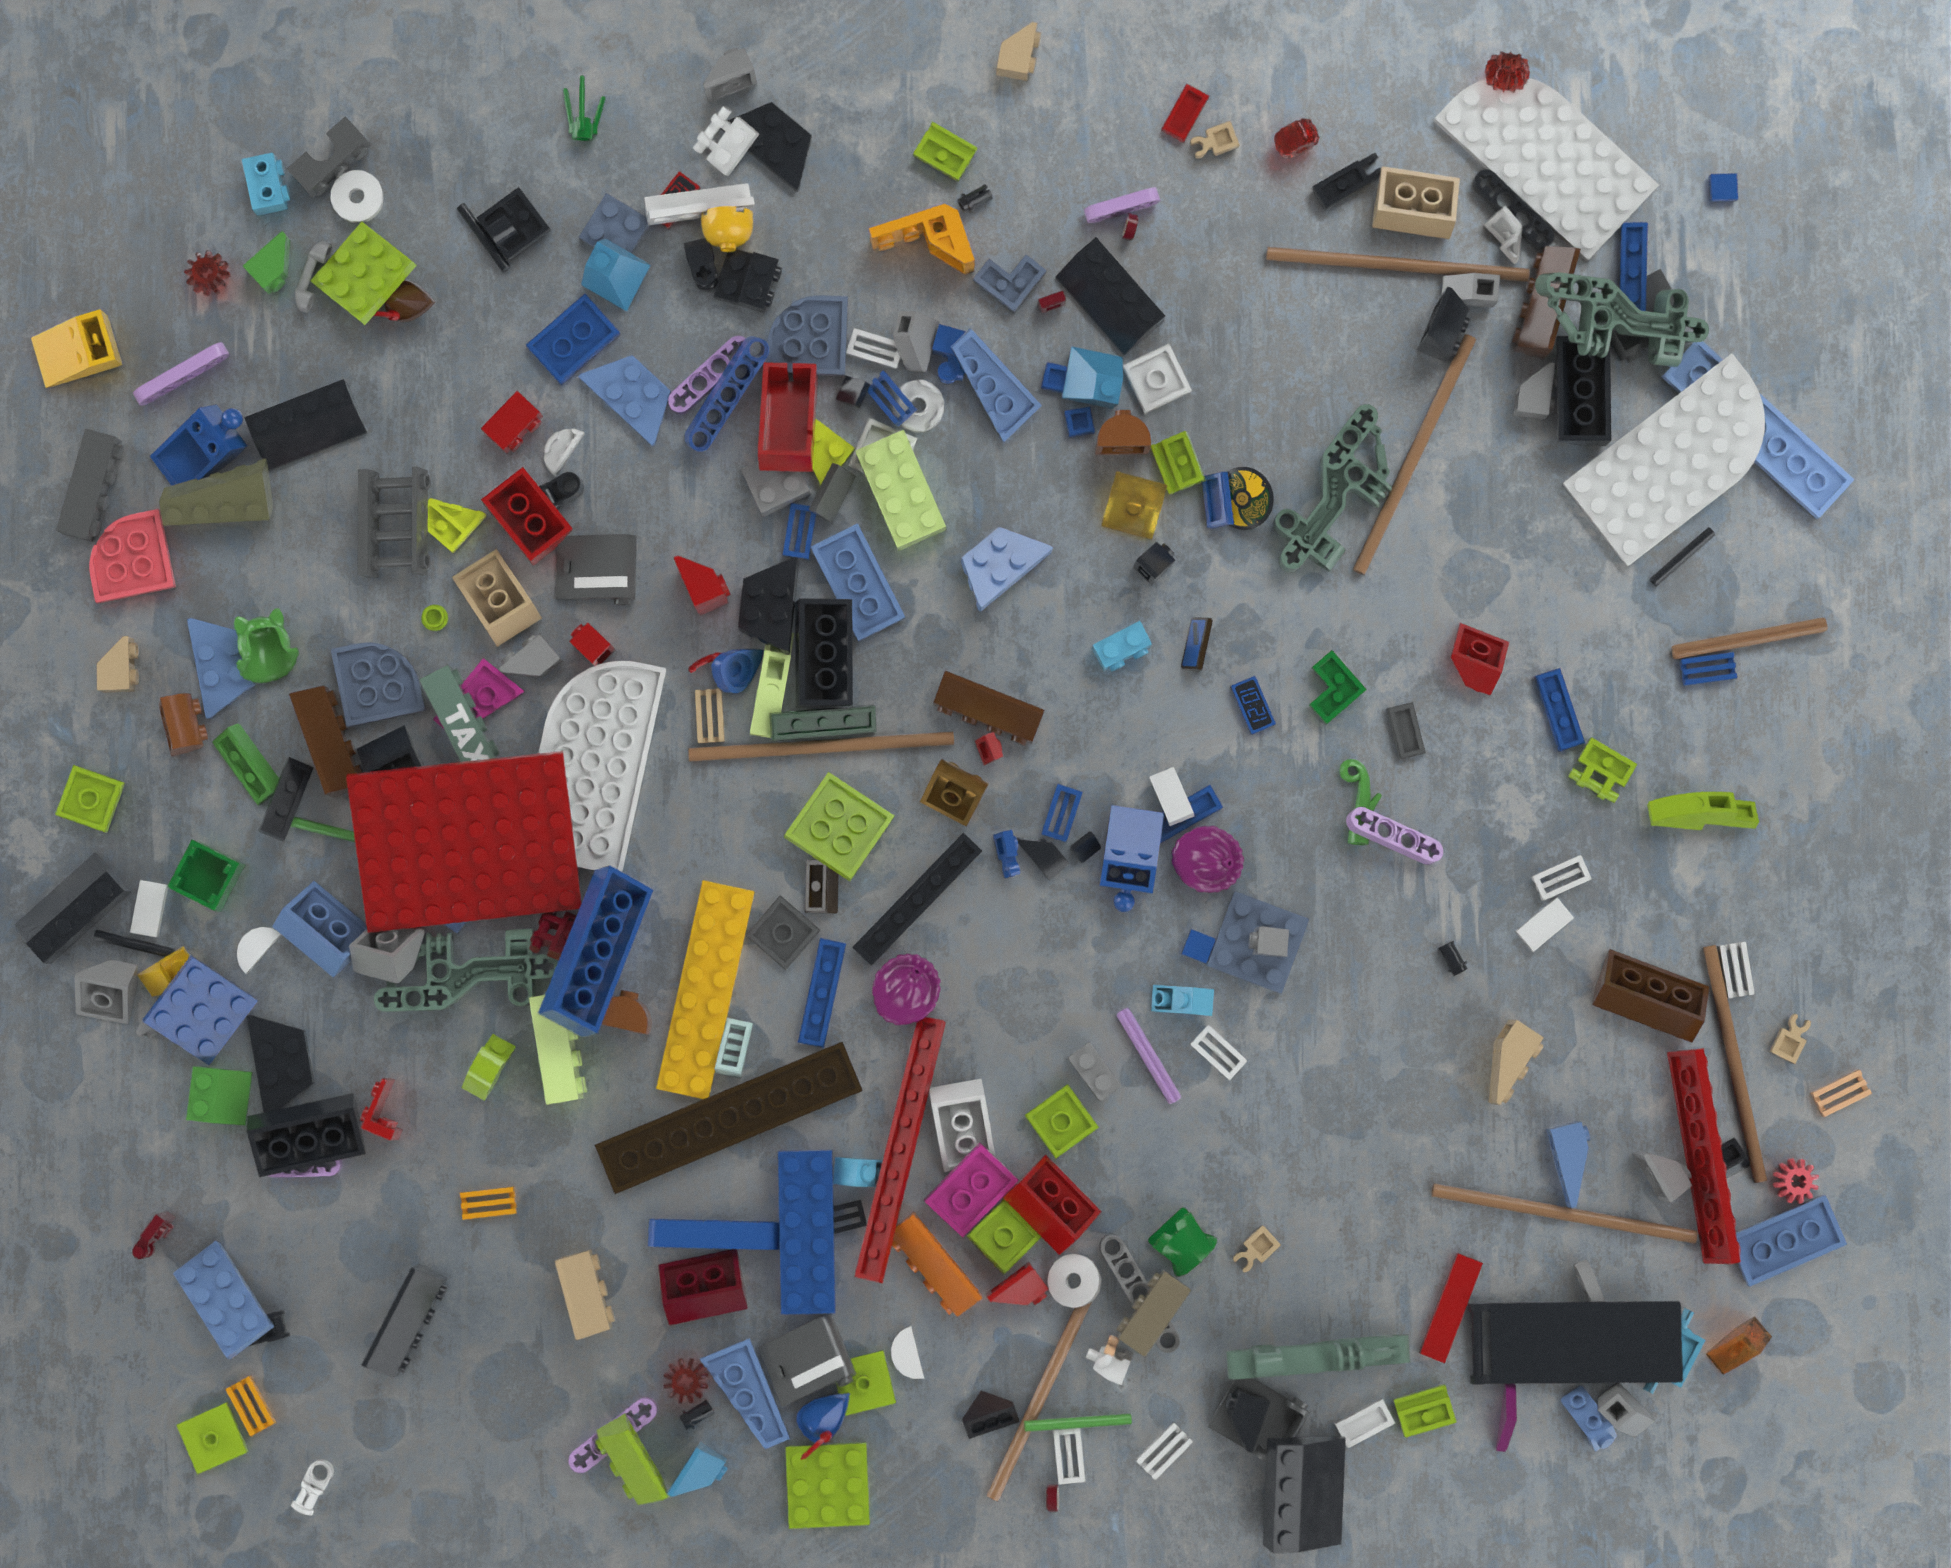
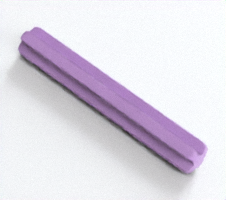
M1125 1008L1118 1012L1117 1017L1167 1102L1172 1104L1181 1098L1180 1093L1130 1009Z

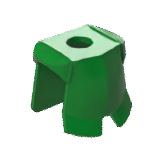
M1182 1207L1148 1238V1242L1154 1249L1171 1261L1174 1275L1179 1277L1188 1274L1214 1250L1217 1237L1203 1233L1191 1212Z

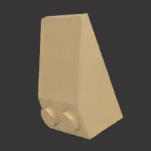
M497 549L452 577L497 647L542 619L533 602Z

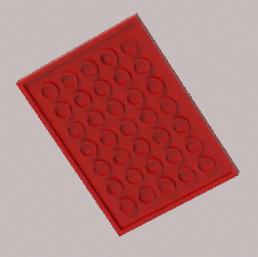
M563 751L347 774V787L368 933L580 909L582 900Z

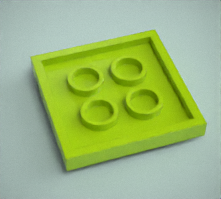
M361 222L310 281L363 325H366L417 265L370 227Z
M828 772L786 831L784 838L848 881H851L893 820L894 815Z
M867 1442L822 1444L803 1460L800 1459L801 1455L812 1445L786 1446L789 1529L870 1525Z

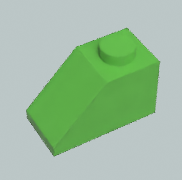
M281 231L243 265L268 294L272 291L277 292L286 283L284 280L288 278L290 239Z

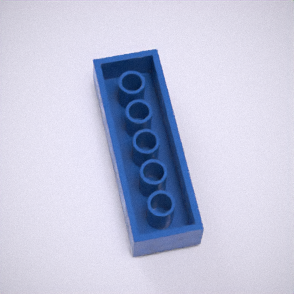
M606 866L594 871L538 1014L581 1037L598 1034L652 896L653 889L612 866Z
M833 1149L778 1151L781 1315L835 1313Z

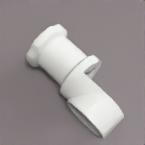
M320 1459L310 1465L301 1482V1491L296 1501L291 1503L293 1509L302 1514L313 1515V1507L319 1495L323 1494L328 1482L334 1475V1467L328 1460ZM317 1465H323L327 1468L328 1475L326 1479L320 1480L315 1477L314 1468Z

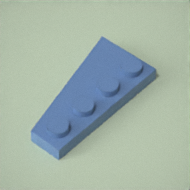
M969 328L951 345V348L1001 440L1005 442L1042 405L977 334Z

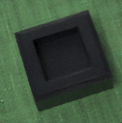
M846 375L836 400L840 403L860 408L870 384L864 380Z

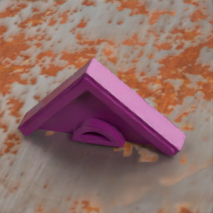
M1516 1384L1504 1385L1496 1451L1506 1452L1517 1422Z

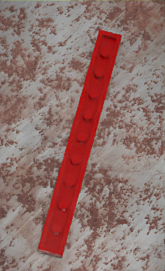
M925 1017L916 1022L854 1277L883 1284L946 1022L940 1019Z

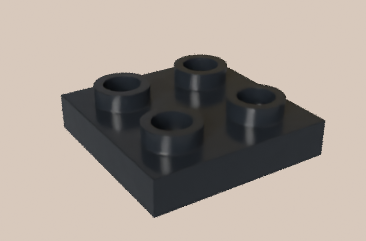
M519 187L476 217L508 261L551 231Z

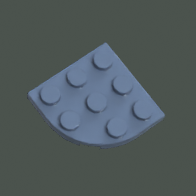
M816 295L801 298L791 303L789 307L777 316L771 326L767 339L769 354L766 362L787 363L788 374L792 375L793 363L817 364V375L845 376L848 296Z
M371 642L331 649L345 722L348 728L426 711L418 674L412 664L398 651L386 645Z

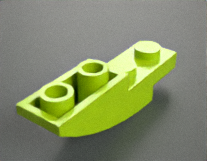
M1733 792L1684 793L1655 799L1647 804L1652 826L1702 830L1705 824L1756 829L1759 824L1755 802L1735 800Z

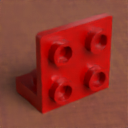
M382 1078L380 1082L376 1081L371 1091V1096L374 1098L370 1107L366 1106L360 1117V1121L363 1122L361 1129L390 1141L399 1140L403 1129L397 1127L398 1122L386 1117H380L395 1082L392 1078Z

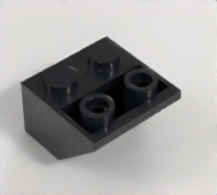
M405 725L357 748L364 772L425 766Z

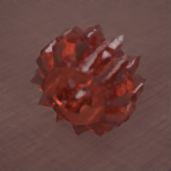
M1500 51L1499 55H1491V59L1487 61L1485 66L1487 85L1493 86V90L1500 89L1503 93L1505 91L1514 93L1516 89L1522 90L1530 76L1528 60L1522 58L1521 54H1512V51L1510 53Z
M1302 118L1281 128L1280 131L1276 132L1273 140L1282 158L1291 159L1312 149L1313 146L1317 145L1320 137L1311 119Z
M206 250L203 257L199 252H196L195 257L197 260L195 262L192 259L187 261L192 268L184 270V273L190 276L186 280L189 286L194 285L193 291L196 293L203 291L205 296L210 295L211 289L216 294H219L218 286L227 287L228 285L223 278L231 277V273L226 271L229 264L227 261H221L222 256L219 253L213 256L210 250ZM208 269H210L212 273H209L207 278H205L203 273H207Z
M679 1358V1368L671 1363L669 1368L673 1373H664L663 1377L672 1381L665 1383L663 1387L664 1389L673 1387L674 1390L668 1395L670 1398H673L676 1393L680 1394L678 1403L681 1404L684 1396L687 1395L688 1402L691 1404L694 1402L693 1393L698 1398L703 1397V1393L699 1388L707 1389L709 1384L700 1380L708 1378L709 1374L707 1372L699 1374V1371L704 1366L702 1363L698 1364L696 1368L692 1367L694 1358L689 1359L687 1366H685L684 1359ZM682 1374H686L687 1378L692 1377L693 1382L691 1381L689 1384L690 1387H686L685 1383L680 1384L679 1380L682 1379Z

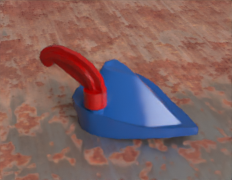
M735 649L724 653L715 652L690 665L688 671L693 673L697 670L696 668L713 661L711 665L712 675L718 688L725 693H740L751 683L763 658L764 650Z
M837 1393L818 1397L806 1403L799 1410L796 1417L798 1427L810 1441L814 1442L801 1455V1460L806 1459L820 1445L829 1442L842 1426L850 1393Z

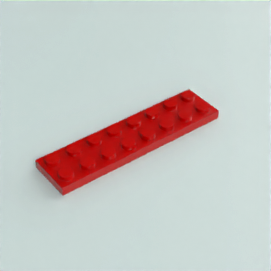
M1704 1048L1667 1052L1686 1165L1692 1176L1689 1181L1692 1184L1690 1188L1703 1263H1740L1741 1249L1736 1237V1220L1732 1214L1731 1192L1726 1179L1727 1168L1723 1161L1721 1151L1722 1140L1718 1133L1717 1112L1713 1105V1088L1709 1081L1707 1070L1708 1059L1704 1053Z

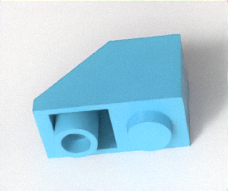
M1153 985L1151 1011L1212 1016L1214 989Z
M835 1157L833 1184L876 1187L883 1160Z

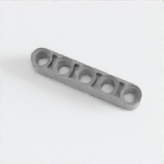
M1115 1234L1105 1235L1100 1241L1101 1253L1133 1305L1136 1301L1132 1296L1134 1288L1143 1286L1148 1292L1151 1287L1147 1285L1148 1282L1122 1239ZM1111 1239L1119 1242V1250L1114 1254H1109L1105 1251V1244ZM1123 1263H1130L1133 1266V1272L1128 1277H1122L1118 1272L1120 1265ZM1171 1321L1155 1342L1157 1347L1165 1353L1174 1352L1180 1344L1179 1335ZM1164 1333H1172L1174 1335V1342L1171 1346L1164 1347L1160 1344V1338Z

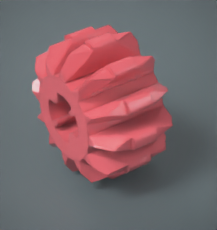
M1793 1158L1788 1159V1166L1780 1163L1778 1166L1782 1173H1773L1774 1177L1779 1178L1778 1182L1772 1184L1773 1187H1781L1777 1195L1779 1197L1786 1196V1202L1792 1203L1796 1199L1797 1203L1802 1204L1804 1196L1812 1199L1813 1195L1809 1190H1818L1819 1188L1818 1185L1812 1184V1180L1819 1179L1818 1174L1810 1175L1814 1166L1809 1164L1805 1167L1804 1159H1799L1796 1163ZM1793 1176L1800 1177V1180H1797L1800 1182L1798 1186L1791 1184V1182H1794V1180H1791Z

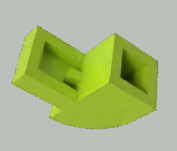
M492 1034L485 1046H482L475 1057L461 1088L485 1101L497 1083L502 1069L514 1053L516 1046Z

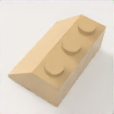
M1382 166L1374 205L1372 228L1450 239L1456 223L1460 178Z
M592 1249L557 1259L555 1264L575 1339L579 1340L611 1329V1322L615 1321L612 1307H607L604 1296L608 1295L605 1281H600L597 1270L601 1269L598 1255L593 1254Z

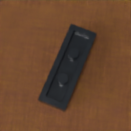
M291 757L287 758L258 829L259 832L282 842L286 839L314 767Z

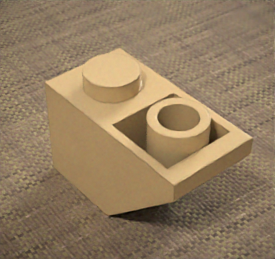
M1031 22L1001 43L996 75L1027 81L1028 73H1034L1036 58L1032 57L1033 47H1039L1041 32H1036L1037 23Z
M123 636L97 663L98 691L103 693L135 692V685L139 684L138 669H135V659L138 658L139 649L138 644L134 643L133 638Z

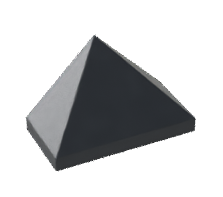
M982 1390L962 1418L969 1439L1020 1422L1012 1401Z

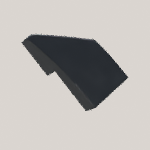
M1017 837L1020 847L1048 880H1051L1070 864L1052 842L1046 839L1038 838L1037 840Z

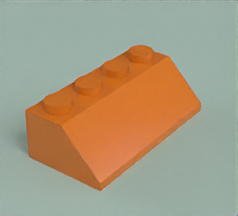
M914 1211L896 1226L892 1246L897 1252L904 1251L908 1256L905 1262L914 1273L918 1271L922 1273L926 1278L923 1284L932 1294L937 1292L943 1300L939 1303L949 1315L954 1312L958 1317L982 1299L980 1291Z

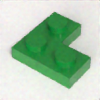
M1333 650L1311 667L1328 687L1327 690L1309 704L1325 725L1367 690Z

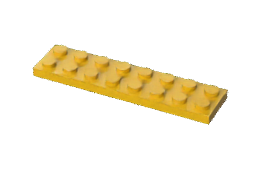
M702 880L656 1086L658 1090L700 1099L710 1097L715 1075V1064L729 1012L755 891Z

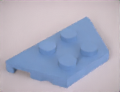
M633 355L584 372L578 376L582 382L654 447L660 425L663 422L664 412L668 405V398L671 394V391Z
M1001 527L994 530L961 559L964 573L968 576L970 590L974 592L977 601V609L980 612L1049 556L1052 553L1053 547Z
M189 618L187 622L206 719H212L216 716L215 714L227 705L232 704L241 694L246 693L256 684L244 679L237 668L236 662L242 660V657L238 651V635L235 630Z

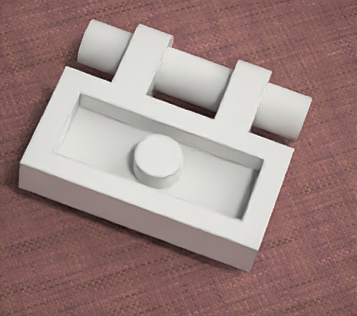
M723 106L718 113L715 112L711 117L712 122L705 132L701 131L698 135V141L693 149L702 154L706 147L710 148L712 151L706 159L725 176H729L759 133L740 117H736L731 124L727 118L732 111L728 107ZM722 128L725 133L717 142L713 137Z

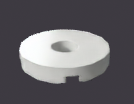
M351 170L343 173L335 180L331 188L330 200L334 210L342 219L350 223L372 220L379 214L384 204L381 184L372 174L363 170ZM354 191L364 192L363 201L360 203L351 202L350 197Z
M925 380L910 381L900 387L911 402L920 399L926 404L923 412H914L901 426L914 433L933 429L941 421L944 413V399L940 390L933 383ZM895 393L894 399L906 411L908 407ZM892 405L893 414L897 418L900 417L901 415Z
M1069 1254L1062 1256L1054 1262L1049 1270L1047 1280L1049 1292L1055 1301L1066 1307L1080 1308L1091 1303L1100 1292L1101 1275L1097 1269L1098 1267L1092 1260L1083 1255ZM1077 1273L1081 1278V1283L1079 1287L1072 1289L1068 1284V1279L1072 1274Z

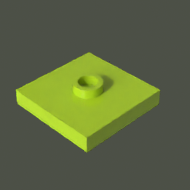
M73 765L55 815L107 833L125 783Z
M1068 1084L1024 1115L1055 1159L1099 1128Z
M1005 1199L966 1236L1003 1275L1041 1238Z
M884 1350L850 1358L856 1371V1375L852 1377L853 1382L842 1387H838V1384H836L838 1393H850L845 1416L895 1404L896 1399Z
M228 1402L176 1425L197 1475L249 1452Z

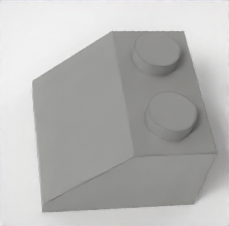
M758 461L741 469L762 517L811 496L801 472L759 471Z
M415 927L368 933L366 929L349 945L353 971L398 984L414 968L424 937V929Z

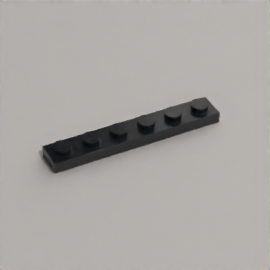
M963 832L852 948L872 966L978 857L982 850Z

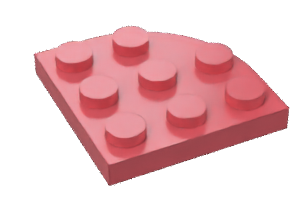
M160 509L131 514L114 521L104 530L105 532L101 535L96 545L94 544L90 556L89 571L95 603L99 604L176 588Z

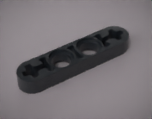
M1485 169L1477 173L1473 179V188L1496 212L1503 208L1497 203V197L1500 194H1507L1511 198V205L1507 207L1516 217L1518 213L1524 212L1530 218L1529 224L1522 226L1521 236L1536 250H1543L1545 246L1551 245L1554 240L1552 228L1495 172ZM1480 177L1483 179H1486L1487 177L1490 178L1491 181L1489 185L1494 190L1497 186L1500 187V189L1496 191L1493 197L1489 195L1493 191L1489 186H1480V183L1482 181ZM1534 222L1538 224L1535 227V230L1539 234H1542L1543 232L1547 234L1545 238L1547 242L1542 240L1539 243L1536 240L1538 235L1534 230H1532L1530 234L1526 232L1532 227Z

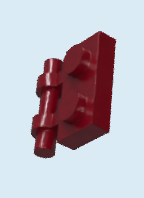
M567 911L563 919L556 916L557 912H548L541 915L538 921L539 928L533 932L530 938L531 945L529 949L531 952L538 953L541 947L546 946L549 948L547 956L559 961L577 916ZM551 929L557 930L555 936L548 934V931Z
M168 1211L156 1214L132 1249L133 1256L136 1259L151 1257L155 1253L154 1244L157 1240L167 1238L175 1226L172 1223L176 1217Z

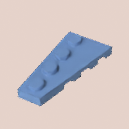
M750 1338L700 1358L702 1364L708 1369L713 1379L727 1395L729 1401L743 1417L745 1423L764 1449L790 1439Z

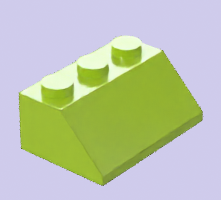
M626 1414L597 1429L599 1439L596 1440V1444L603 1455L608 1453L612 1461L609 1463V1466L616 1477L621 1475L625 1484L622 1485V1488L629 1500L634 1498L638 1505L668 1498L665 1480Z

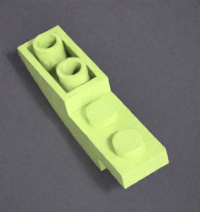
M792 633L790 655L782 653L780 649L770 644H765L750 735L771 738L769 713L781 712L794 633Z

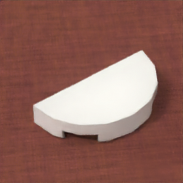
M575 428L564 429L555 432L547 440L544 447V461L547 469L555 477H557L585 434L584 432Z
M259 927L250 930L242 937L238 944L236 956L239 966L245 974L249 973L282 935L276 929Z
M910 1325L902 1329L894 1338L891 1346V1358L896 1369L904 1376L912 1379H923L924 1375Z

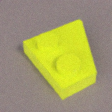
M816 419L813 471L821 486L831 464L835 463L842 467L855 451V448Z
M432 498L428 499V532L453 554L487 517L482 511L464 508L463 506L445 503Z

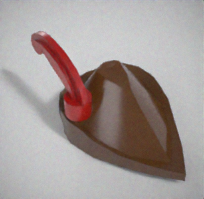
M404 280L385 302L386 312L377 311L374 316L387 317L388 320L410 322L424 314L436 302L419 284L410 280Z

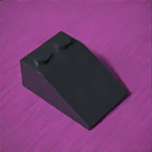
M1447 286L1436 302L1417 348V351L1443 362H1447L1450 356L1455 357L1460 346V342L1457 341L1459 333H1465L1470 322V318L1466 317L1469 308L1453 288Z

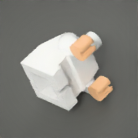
M1110 1335L1106 1347L1101 1346L1099 1352L1089 1348L1086 1358L1095 1362L1093 1369L1104 1378L1122 1385L1133 1353L1127 1350L1126 1353L1119 1352L1116 1349L1119 1342L1118 1337Z

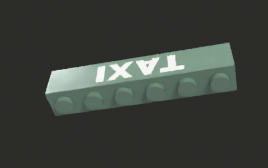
M446 665L419 679L460 762L497 758L500 752L494 740L488 741L484 733L488 728L481 716L476 717L472 709L476 707V704L469 692L464 693L460 685L464 683V680L458 669L453 670L452 667Z

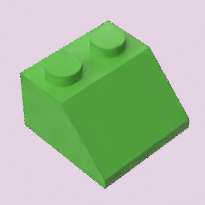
M193 1066L186 1120L246 1125L253 1072Z

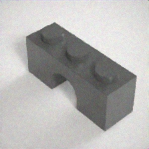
M346 116L326 133L334 144V153L328 160L317 161L305 152L287 168L291 176L312 198L316 194L318 196L323 194L335 177L339 178L343 173H346L349 169L348 166L355 159L357 161L362 159L369 151L370 143Z

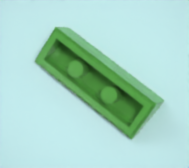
M240 724L227 727L212 743L259 806L272 797L279 777Z

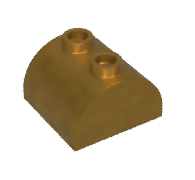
M941 759L920 802L967 827L989 783L983 781L978 775H972L962 770L957 764Z

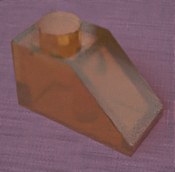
M1754 1316L1734 1328L1712 1347L1706 1355L1724 1375L1761 1354L1772 1336Z

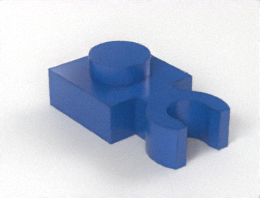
M1012 830L994 834L993 838L998 860H1002L1004 878L1020 875V867L1015 856H1018V841L1013 835Z

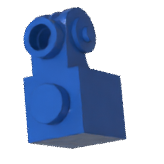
M939 324L932 354L945 357L948 362L939 365L938 378L944 384H951L957 380L963 381L965 372L955 356L951 345L966 331Z

